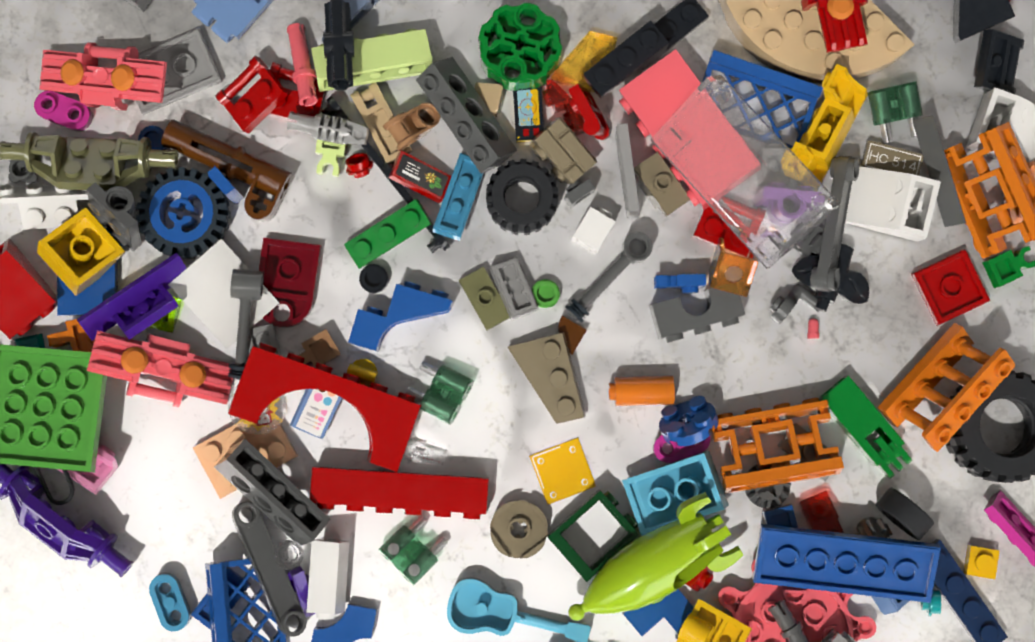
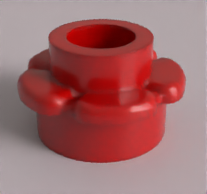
M366 153L353 154L346 159V173L351 176L354 175L355 178L365 177L370 173L373 161L369 160Z

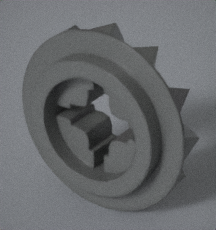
M756 464L748 472L771 469V467L758 469V464ZM791 483L773 485L775 495L768 490L758 493L757 491L761 488L745 490V493L756 506L771 509L782 505L786 498L789 497Z

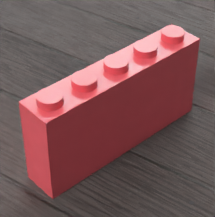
M676 49L619 89L622 97L619 103L628 115L632 112L639 120L635 125L644 137L650 135L655 142L652 146L655 153L658 152L662 159L666 158L671 164L670 170L679 183L683 181L689 189L686 193L694 206L700 204L702 209L705 210L761 170L760 162Z

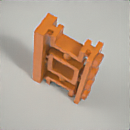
M1009 122L978 135L984 148L967 156L962 143L944 150L965 217V224L971 232L975 249L983 259L1007 249L1002 236L1020 230L1025 243L1035 240V180ZM994 151L1001 167L990 171L984 155ZM972 160L979 176L969 180L963 164ZM996 176L1007 202L990 208L979 182ZM1018 205L1024 221L1013 224L1007 209ZM996 214L1002 229L992 233L986 217Z
M809 398L803 400L800 405L791 406L790 403H781L773 406V409L762 411L761 408H752L744 411L745 414L733 416V413L717 415L719 424L716 429L714 425L711 428L714 442L729 440L733 459L732 465L721 466L720 469L724 494L840 474L844 466L842 457H839L838 446L823 449L817 425L827 423L831 419L830 412H828V401H819V398ZM811 415L807 420L810 432L795 434L791 418ZM751 426L750 432L753 442L738 445L734 428ZM786 430L791 454L765 459L759 434ZM813 444L816 459L828 457V459L790 465L801 460L798 446ZM755 454L758 469L771 467V469L732 475L742 472L743 467L740 456Z

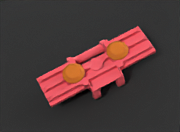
M88 42L85 45L84 53L43 50L39 90L78 94L80 103L87 107L99 108L100 105L110 106L114 110L126 111L128 105L122 103V99L156 103L163 102L167 62L139 59L138 49L134 46H128L126 49L98 46L93 42ZM98 58L117 59V66L115 68L98 67Z
M97 330L86 371L129 381L126 391L127 396L132 397L133 394L169 402L172 403L173 407L178 408L183 395L227 405L233 378L228 377V373L231 372L229 370H232L229 368V363L189 353V343L158 337L154 334L148 333L147 342L134 339L129 340L126 337ZM140 374L167 378L169 381L177 383L176 390L173 392L138 383Z

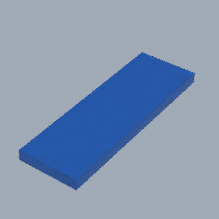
M761 524L752 579L754 583L931 603L941 548L939 544Z

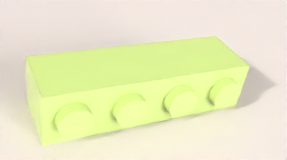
M408 29L403 33L379 34L367 39L354 38V57H352L353 86L421 75L432 64V55L426 29ZM324 44L311 48L319 92L335 90L328 87L327 58L324 56Z

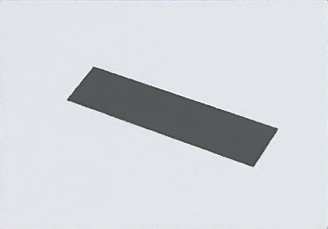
M934 116L912 121L930 179L941 181L936 200L944 226L949 227L966 223Z

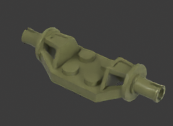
M30 132L26 137L25 143L0 142V160L25 161L29 172L38 174L58 189L86 190L95 182L104 191L116 186L126 187L140 177L148 178L152 167L177 168L179 162L178 150L152 149L151 141L148 137H142L140 141L125 138L100 139L61 137L60 135L39 136L36 132ZM42 155L50 156L51 166L41 162ZM126 159H138V165L124 170Z

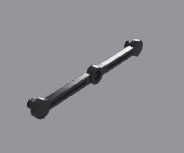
M332 96L326 100L328 107L321 111L322 114L331 116L337 114L338 117L351 121ZM368 141L366 145H361L405 202L409 204L414 201L401 184L389 179L392 169L386 162H383ZM433 224L426 227L434 237L433 241L427 245L432 253H435L439 248L444 251L450 248V245L442 235L433 232Z

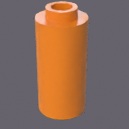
M673 375L614 377V383H609V401L615 400V406L674 404L675 386Z

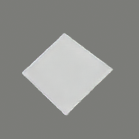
M220 239L168 285L221 344L228 349L237 341L240 299L231 298L230 295L233 269H249L229 246ZM264 285L261 300H252L250 329L279 304Z

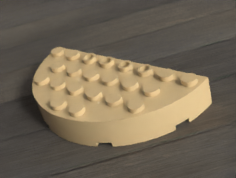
M718 0L728 27L751 55L775 71L778 70L810 83L822 84L826 74L829 71L832 72L836 64L846 67L849 74L855 80H859L882 71L896 62L915 45L871 0H868L866 5L860 6L868 45L826 53L816 6L811 7L808 11H802V0Z

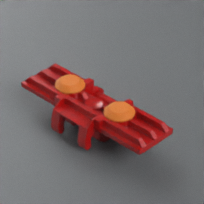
M868 0L801 1L802 11H808L814 6L817 7L826 53L868 45L860 6L866 5Z

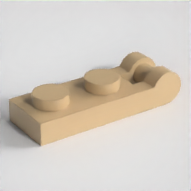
M372 83L368 85V89L361 93L356 91L350 96L366 126L369 128L385 162L389 165L395 162L400 151L396 148L398 144L389 130L385 131L382 126L392 119L394 115L377 83ZM375 99L377 104L367 109L365 103ZM410 146L402 150L408 154L413 152Z

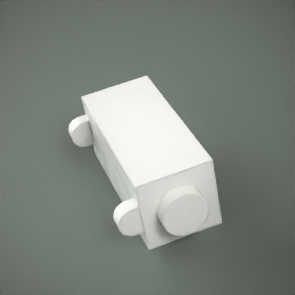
M317 539L311 542L307 613H317L316 618L334 619V615L345 612L349 541Z

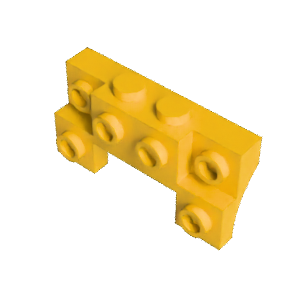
M836 64L833 71H829L824 77L822 88L825 99L821 107H818L814 112L812 124L808 132L802 135L800 142H795L792 149L788 148L781 162L787 177L796 180L799 186L814 187V191H818L833 157H836L868 96L867 89L849 74L846 67Z

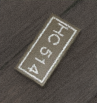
M868 140L861 167L919 176L923 155Z

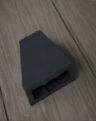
M954 0V42L957 43L1015 17L1009 0Z

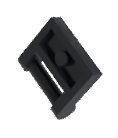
M994 29L984 30L974 87L985 91L998 88L1015 94L1014 81L1019 53L1024 48L1025 40Z

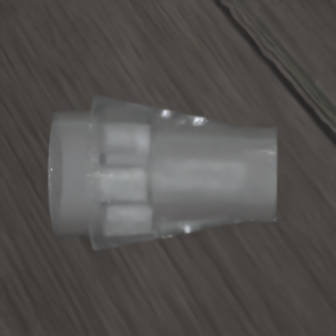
M415 435V437L410 436L402 458L408 459V463L443 465L447 448L440 447L418 435Z
M294 540L282 541L274 551L275 562L279 567L286 570L298 567L304 557L301 545ZM291 549L296 553L295 559L292 560L288 557V552Z

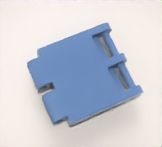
M193 0L197 5L191 13L207 27L216 21L211 30L223 41L229 43L233 37L239 40L274 0Z

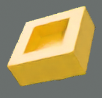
M967 545L963 573L996 579L1000 551Z

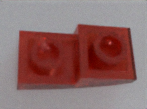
M552 79L547 80L546 90L542 91L546 106H552L554 114L565 110L566 113L562 114L564 122L572 129L576 136L584 134V120L580 113L577 115L568 101L570 96Z
M827 491L799 502L809 529L844 533L838 520L837 511Z

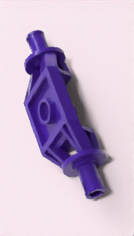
M0 464V483L2 484L0 499L3 500L9 497L19 525L64 560L87 561V566L90 569L103 562L121 578L129 571L134 562L113 548L118 535L115 533L110 535L94 520L89 521L80 530L76 529L71 519L64 515L59 516L52 510V506L45 499L41 498L44 494V489L39 478L29 472L28 466H20L14 471L6 464Z

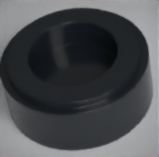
M370 264L360 272L359 282L365 291L377 294L387 287L389 277L382 266Z

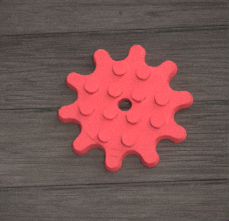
M755 559L751 564L752 572L754 571ZM754 583L753 587L748 591H739L734 587L725 586L718 593L719 603L731 612L732 617L753 628L746 642H788L781 636L782 630L768 610L770 606H775L776 602L783 599L786 601L785 603L796 621L802 623V631L809 642H821L832 629L840 634L845 631L857 642L860 639L871 638L875 634L877 627L872 618L868 616H853L849 612L847 604L853 594Z

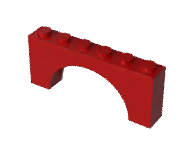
M261 342L259 347L252 346L228 414L257 424L259 417L267 406L286 393L302 389H318L331 392L350 403L362 417L369 436L367 461L395 472L398 471L421 405L414 403L416 397L399 392L397 397L387 393L388 387L374 382L371 383L370 387L359 384L360 377L345 372L343 377L331 374L333 368L317 362L315 367L303 364L305 358L289 352L287 357L275 354L277 348Z

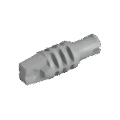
M290 111L288 119L297 121V123L287 121L288 130L310 133L317 140L342 145H366L368 140L369 128L349 121L346 118L321 113L316 114L314 117Z

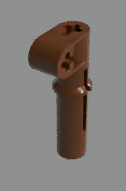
M174 119L169 122L162 136V146L171 150H178V153L213 168L216 166L222 173L226 174L225 177L228 180L235 178L250 185V190L245 198L244 208L251 218L264 222L271 220L277 214L290 185L292 172L247 153L243 146L236 148ZM201 144L253 169L250 173L197 149V146ZM259 189L274 195L273 202L257 195ZM263 202L265 205H267L266 210L259 211V209L255 207L256 203Z

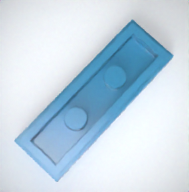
M460 153L433 227L434 233L458 241L461 240L484 173L481 174L466 154Z

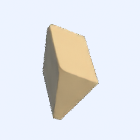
M476 82L475 90L493 116L497 117L503 94V85Z

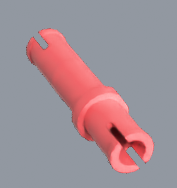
M293 23L287 27L295 71L292 74L293 82L297 84L299 104L312 106L318 102L314 86L316 75L315 71L311 68L305 26L303 24L300 25V23Z

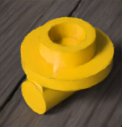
M358 359L350 363L347 369L348 374L361 378L359 384L368 387L372 382L375 383L378 376L375 364L368 359Z

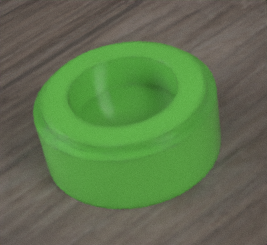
M548 279L539 280L531 290L538 307L543 309L553 307L560 297L559 287L555 282Z

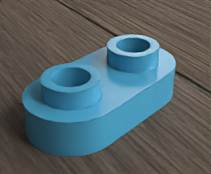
M170 573L156 576L149 585V593L159 621L163 628L168 631H180L191 620V611L180 581L175 575ZM163 583H168L171 586L169 593H165L162 590ZM174 610L181 613L180 620L173 619L172 612Z

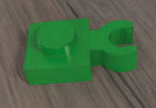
M1030 246L1019 248L1014 254L1012 250H1008L982 262L994 289L1022 277L1023 274L1020 269L1024 270L1035 266V260L1030 262L1024 260L1025 252L1031 250Z

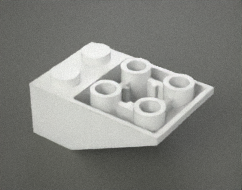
M993 88L983 95L966 148L975 152L984 149L978 135L1009 122L1026 162L1034 161L1035 104L1021 96ZM994 151L985 154L997 159Z
M859 166L858 179L852 181L845 223L916 242L921 241L928 236L941 181L909 173Z

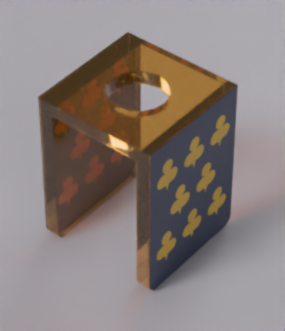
M719 238L709 268V287L747 297L758 265L757 248L752 246L748 258L725 252L724 239ZM732 266L742 270L741 279L735 282L729 281L725 277L726 270Z

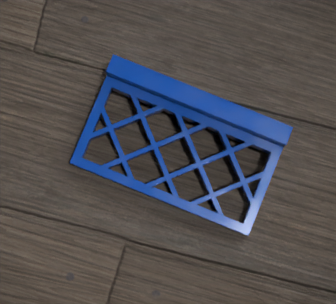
M716 50L711 52L701 82L705 89L706 87L708 88L709 95L712 96L723 114L737 106L740 107L746 121L737 126L732 125L738 134L768 144H782L783 148L791 149L793 145L784 143L778 131L793 124L798 134L796 141L800 142L802 135L807 131L815 105L823 90L822 86ZM712 70L723 73L728 85L713 91L709 83ZM729 76L738 78L739 80L732 83ZM747 81L751 83L756 94L741 101L734 85ZM756 85L764 87L766 89L759 92ZM731 88L737 103L722 110L715 94ZM773 90L778 92L782 104L768 110L761 94ZM783 94L788 95V96H791V97H794V98H792V99L786 101V99H785V97H784ZM757 97L764 112L749 119L743 103ZM797 99L808 102L809 105L805 115L795 119L788 104ZM784 106L791 122L776 128L770 112ZM766 115L773 130L761 135L756 133L751 122ZM803 119L801 127L799 128L797 122ZM748 124L751 131L740 127ZM775 133L777 140L767 136Z
M249 558L205 563L212 642H235L232 638V632L239 623L252 632L245 642H251L255 636L264 642H277V640L278 642H286V635L282 634L278 625V632L271 641H268L258 633L268 619L272 620L275 624L277 623L275 618L271 616V609L266 612L256 604V601L263 594L262 588H260L252 600L240 591L250 576L259 583L256 575L253 574V567L248 570L243 566L251 565ZM238 566L246 572V575L235 587L227 580L226 568ZM228 586L233 589L230 595L228 594ZM237 593L249 602L239 616L230 611L229 602ZM252 606L265 615L255 629L242 620ZM231 616L236 619L232 625Z

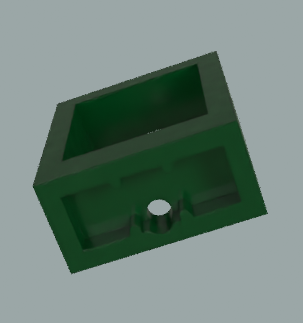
M599 489L547 535L548 539L586 582L597 574L612 556L639 536L635 530L638 527L636 521L628 513L623 516L616 509V506L620 503L609 491L603 494ZM600 501L627 533L589 566L561 534Z

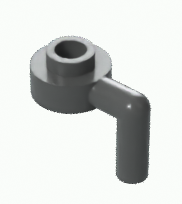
M797 284L785 299L779 296L770 307V310L774 312L771 318L778 324H781L795 307L799 298L813 309L816 307L818 298L804 286Z

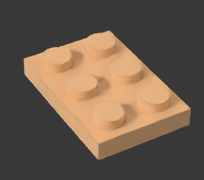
M272 420L273 424H270V428L262 427L259 432L254 426L248 428V424L238 422L193 447L220 499L238 489L216 470L214 466L233 445L243 439H246L276 468L298 457L279 420Z

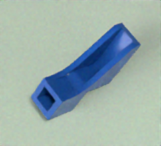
M405 281L404 285L396 284L386 317L382 316L383 311L377 308L367 306L365 311L358 309L348 343L379 352L384 337L393 327L410 321L447 314L452 309L453 301L448 299L449 294L432 289L431 294L420 291L421 286L415 283Z

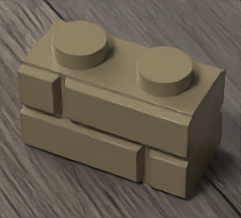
M561 117L555 118L531 139L535 145L532 148L533 152L541 161L548 160L554 167L550 170L560 183L564 181L567 184L574 183L597 163L595 157Z

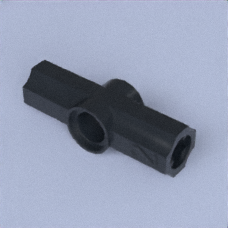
M331 0L324 4L326 32H323L324 56L327 58L328 87L335 90H347V88L353 86L352 57H354L353 31H351V10L349 2Z

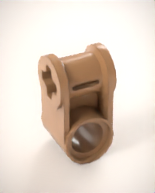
M425 102L405 113L398 114L382 127L385 131L389 130L398 144L396 148L398 151H401L430 132L439 123L440 114L434 105Z

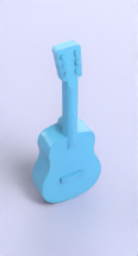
M468 577L460 580L453 588L448 600V622L451 627L460 633L474 634L488 631L499 636H505L511 632L516 622L564 634L566 638L577 642H588L591 629L589 625L571 621L565 623L517 611L518 601L515 595L496 591L489 584L478 578Z

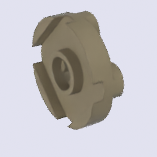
M526 500L506 502L493 515L490 524L491 540L497 550L505 556L520 559L529 558L538 553L545 544L548 535L547 519L538 506ZM517 521L519 524L524 522L527 525L524 529L525 536L521 537L519 534L512 535L511 531L514 529L512 524Z

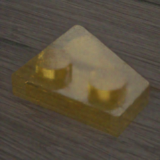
M589 31L552 74L550 82L569 87L579 84L590 92H594L582 76L615 49L617 37Z

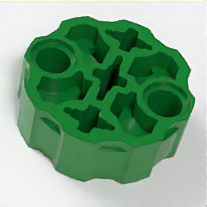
M525 2L519 6L506 4L493 12V16L480 29L478 42L481 67L487 77L493 78L500 85H503V89L517 91L519 89L538 88L545 85L551 74L558 70L562 57L560 28L556 20L544 14L539 6ZM529 17L534 19L535 22L531 25H525L521 20ZM494 34H497V39L489 46L488 41H491ZM520 44L524 45L521 50H516ZM551 48V49H552V52H551L552 54H550L549 58H548L547 61L545 62V61H544V56L546 55V53L548 52V50ZM512 69L518 71L520 75L516 78H509L505 73Z

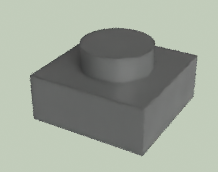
M579 179L566 188L568 193L565 195L564 200L571 209L594 193L595 186L590 179L583 183Z

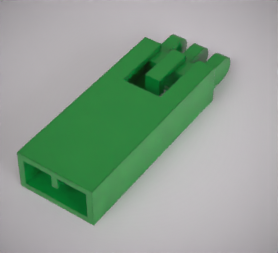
M849 375L844 376L819 397V401H828V412H830L833 419L873 466H878L889 479L895 476L888 467L890 464L898 472L903 469L902 464L897 460L899 456L907 465L912 462L911 457L902 448L905 442ZM874 430L879 435L873 440L881 448L879 452H876L866 440V437Z

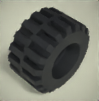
M520 159V162L511 160L508 161L506 166L502 164L498 167L497 172L491 175L490 182L486 188L487 209L495 224L500 225V228L504 231H511L514 235H518V233L530 235V232H538L542 230L543 226H547L556 212L559 200L558 187H556L554 176L549 174V170L545 166L543 168L540 167L539 162L534 160L532 163L527 162V159ZM518 182H526L533 185L539 193L537 207L527 213H518L511 210L505 202V193L511 185Z

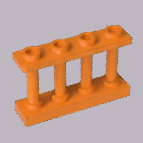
M954 323L878 406V409L889 423L897 428L906 419L924 430L922 437L934 451L938 452L950 441L958 429L969 420L977 408L989 398L996 387L1015 368V363L1008 352L1001 347L992 356L973 347L974 342L963 326ZM963 355L983 365L972 378L953 368ZM944 376L963 386L953 399L933 389ZM924 398L943 408L933 421L914 411Z

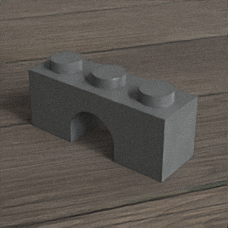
M736 281L705 290L707 307L705 312L699 316L687 313L682 306L680 297L649 306L658 340L666 338L667 343L683 339V333L694 330V334L698 335L712 331L710 325L721 322L722 327H727L739 323L738 317L746 314Z

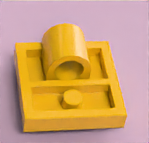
M698 599L694 609L684 621L676 642H746L753 628Z

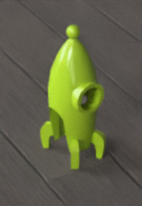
M706 492L682 502L676 511L678 520L646 533L612 556L592 580L584 595L583 602L569 607V617L574 621H579L586 612L615 614L638 610L662 601L666 596L681 588L706 567L711 571L721 572L736 563L743 556L739 546L722 553L724 550L719 544L731 535L727 526L714 533L712 532V529L724 523L720 515L717 514L705 521L702 514L698 512L711 502Z

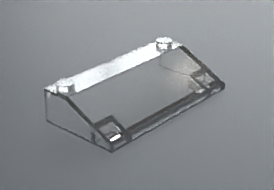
M722 75L707 77L650 139L766 269L773 266L841 205Z

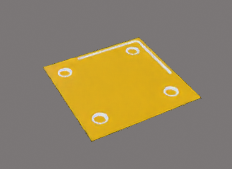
M578 438L529 456L547 505L596 487Z

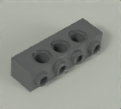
M453 57L433 62L416 79L481 174L500 166L517 151Z
M246 439L233 445L214 466L216 470L299 547L314 541L330 521V518Z

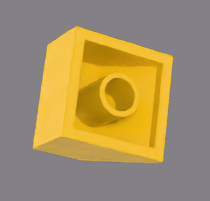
M86 207L38 241L37 253L75 296L96 282L125 253L124 249Z

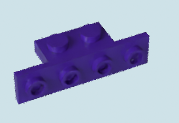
M175 253L79 317L77 321L92 341L95 339L97 330L106 332L116 324L130 340L179 306L168 292V289L171 288L168 284L187 269L180 256Z

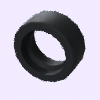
M892 487L875 504L883 515L916 540H921L934 525V521L925 511Z

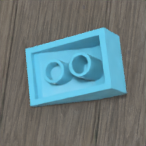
M710 450L622 480L641 536L678 520L676 515L678 506L693 496L706 492L711 500L709 504L698 511L702 516L724 510L729 506Z

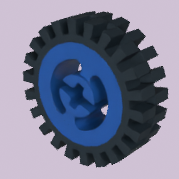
M178 167L179 170L170 168L163 175L161 173L155 175L156 180L153 182L149 180L146 183L148 188L145 192L141 190L139 197L142 199L136 205V209L139 210L136 220L140 223L141 227H139V230L146 237L145 240L158 251L167 256L177 253L181 259H195V256H202L220 239H224L225 236L223 234L225 230L228 231L230 225L228 224V218H231V212L228 209V206H230L229 201L207 174L193 168L191 170L185 167ZM180 195V199H176L170 204V207L176 211L183 212L186 209L192 214L199 215L197 207L193 205V201L196 198L201 201L203 206L201 222L195 229L186 232L187 229L193 227L198 222L191 216H183L181 218L175 213L168 212L169 218L174 222V227L169 229L165 222L167 205L173 198Z

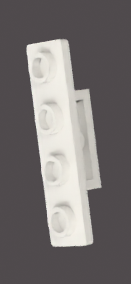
M32 183L26 187H14L12 184L0 186V204L18 203L24 230L58 228L82 210L80 200H89L86 190L58 189L53 185L43 186L42 183Z

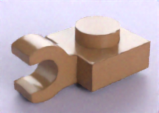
M325 329L301 343L305 351L298 356L305 358L303 364L308 365L312 362L315 367L316 362L325 365L340 356L341 353L329 332Z

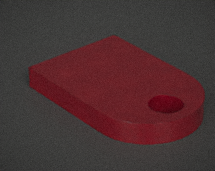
M263 238L259 271L264 272L263 285L279 302L276 307L263 317L266 322L277 327L290 328L299 325L310 315L315 299L322 250L321 245ZM280 305H287L290 309V316L285 321H278L275 317V310Z

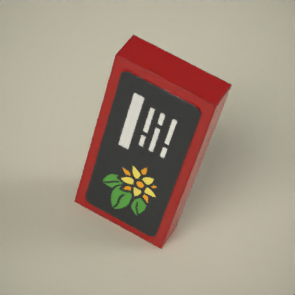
M402 150L398 153L389 175V179L437 203L443 201L452 177Z

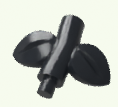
M841 244L837 266L840 270L839 288L837 291L831 292L817 291L815 295L818 298L816 310L826 312L829 303L834 304L838 294L849 303L863 304L868 301L869 285L866 278L860 272L849 270L854 252L852 247ZM811 255L801 259L792 269L794 276L807 286L811 287V272L814 266L818 267L819 255Z

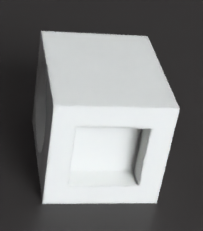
M590 206L574 233L572 240L597 254L615 223L611 219L612 214L599 206L596 209Z

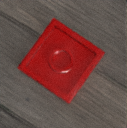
M965 249L911 274L936 326L990 301Z

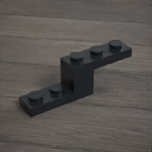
M684 0L655 24L651 20L587 70L582 77L601 99L639 68L641 71H644L709 18V15L696 0Z

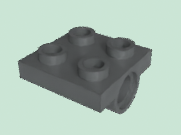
M96 182L86 189L89 199L87 204L92 210V215L103 227L106 226L113 232L111 235L115 241L122 247L128 246L133 252L140 247L142 242L138 227L139 223L136 220L137 212L132 192L122 186L112 187L105 192Z

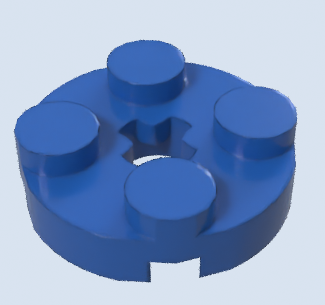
M695 396L689 401L664 407L661 411L662 418L659 422V429L667 443L670 444V441H675L678 446H690L710 436L709 430L713 425L715 429L717 428L719 419L714 406L707 402L704 396Z

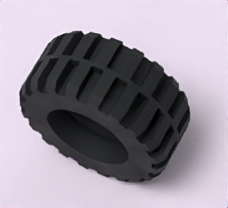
M1012 370L991 393L989 398L977 408L969 420L951 437L950 443L945 445L950 454L956 455L954 461L960 467L967 468V473L975 477H981L983 480L1002 483L1023 482L1030 480L1031 475H1035V380H1032L1031 375L1024 372L1015 373ZM959 385L955 389L957 394L960 392L963 386ZM996 399H1007L1014 403L1024 419L1025 429L1023 438L1017 448L1008 454H998L988 448L980 431L982 413L988 404Z

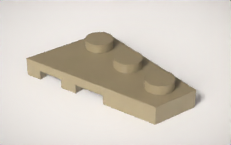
M564 332L508 346L509 351L556 424L586 416Z

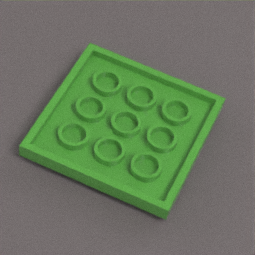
M0 344V464L95 473L107 376L86 371L91 352Z

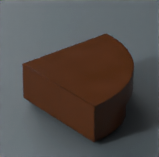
M562 315L558 324V333H565L569 352L573 355L587 330Z

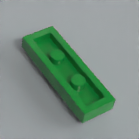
M415 199L351 239L344 246L358 269L433 223L420 201Z

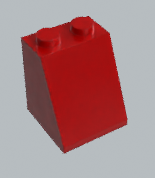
M9 238L0 245V330L11 339L16 334L20 337L29 331L33 326L31 322L38 316L44 318L50 314L56 307L54 305L56 303V294Z

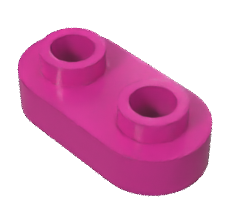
M44 91L35 99L34 108L36 113L47 121L77 132L87 129L92 123L93 116L91 110L77 100L53 91ZM51 100L52 107L45 109V103ZM74 111H79L78 118L72 120L71 114Z
M660 435L654 441L653 453L658 460L672 463L704 452L710 445L711 437L709 436L702 442L690 446H678L677 442L670 441L672 451L669 454H665L662 446L667 442Z

